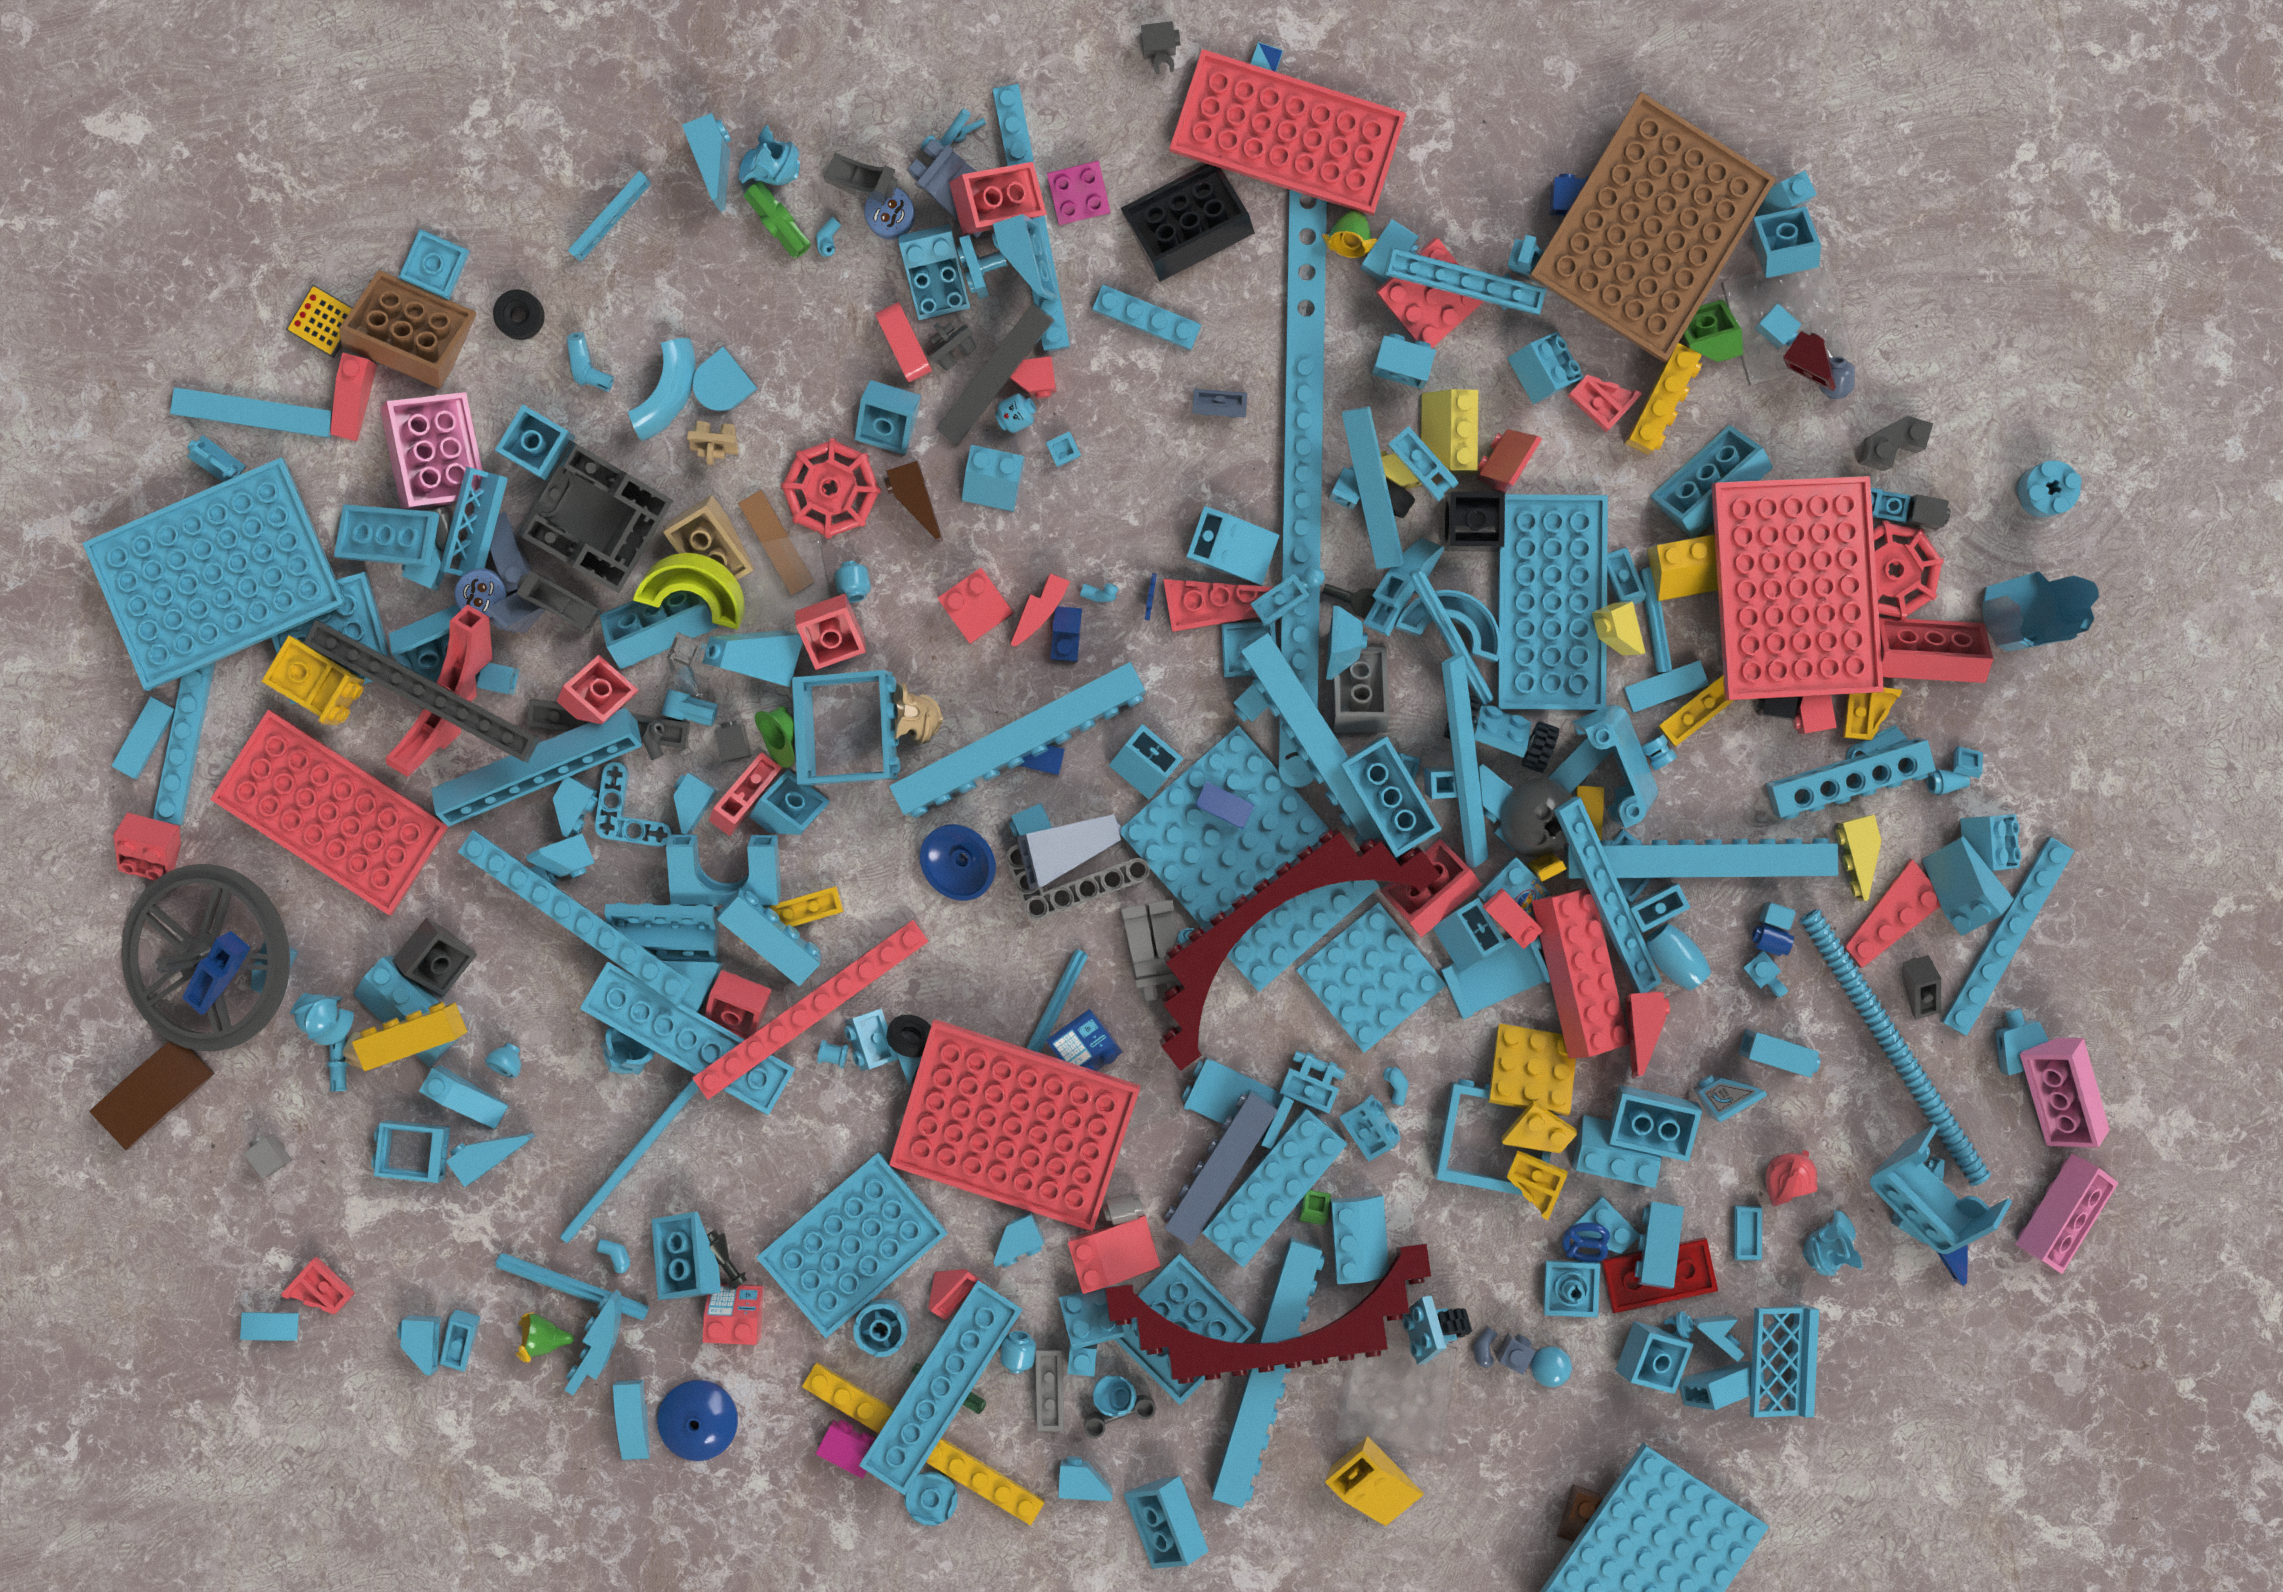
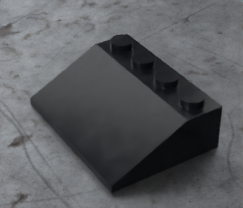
M1205 164L1121 208L1129 227L1159 282L1255 234L1249 213L1221 168Z

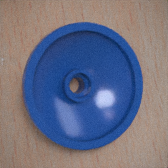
M957 824L943 825L933 830L922 843L920 864L923 874L930 885L942 895L954 900L968 901L980 897L992 885L996 874L995 858L988 843L974 830Z
M705 1380L687 1381L672 1389L661 1403L657 1418L659 1434L667 1448L675 1455L690 1461L709 1460L725 1451L734 1439L738 1427L737 1408L731 1396L719 1385ZM693 1420L697 1421L699 1428H692L690 1422Z

